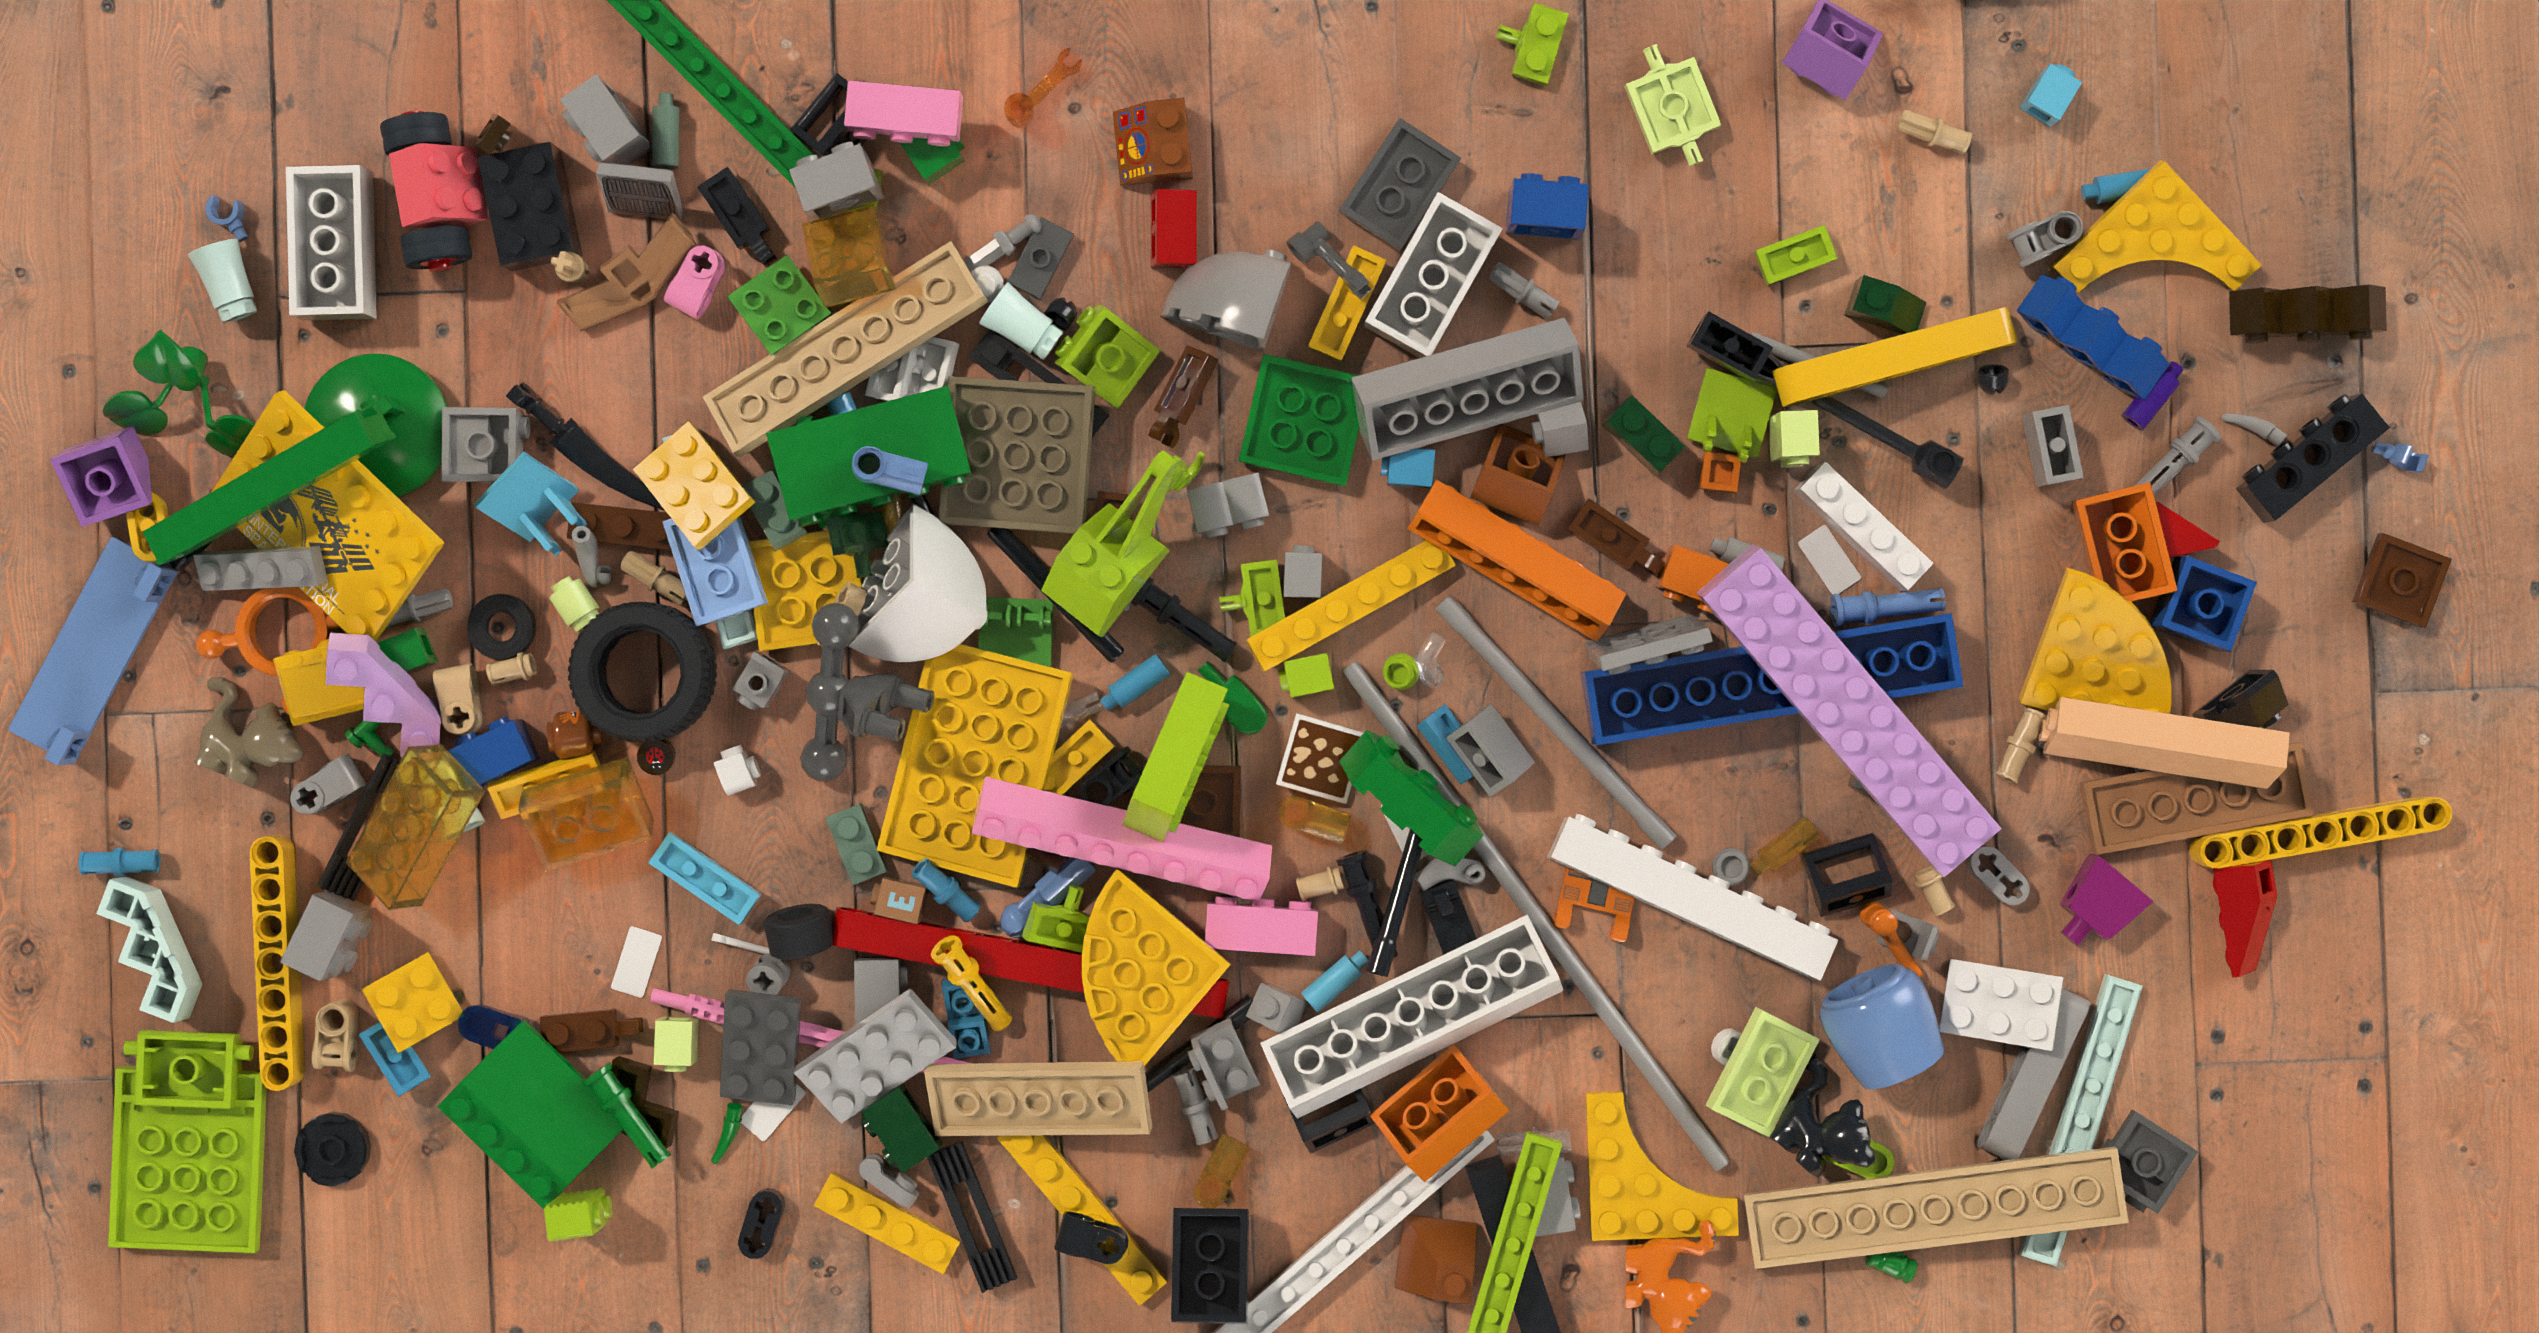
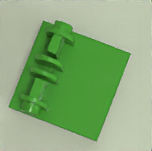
M788 255L727 296L771 356L831 314L830 310Z
M986 597L988 616L984 625L979 629L978 649L1051 667L1054 604L1050 600Z

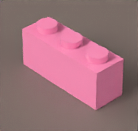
M848 81L844 126L849 132H853V137L859 139L874 140L876 139V134L891 135L890 140L894 142L912 143L914 137L928 139L927 144L950 146V141L959 142L963 96L960 91Z
M1217 895L1215 902L1208 901L1205 942L1213 949L1315 956L1318 909H1312L1311 902L1289 901V907L1274 906V899L1261 898L1259 902L1252 900V904L1237 903L1238 897Z

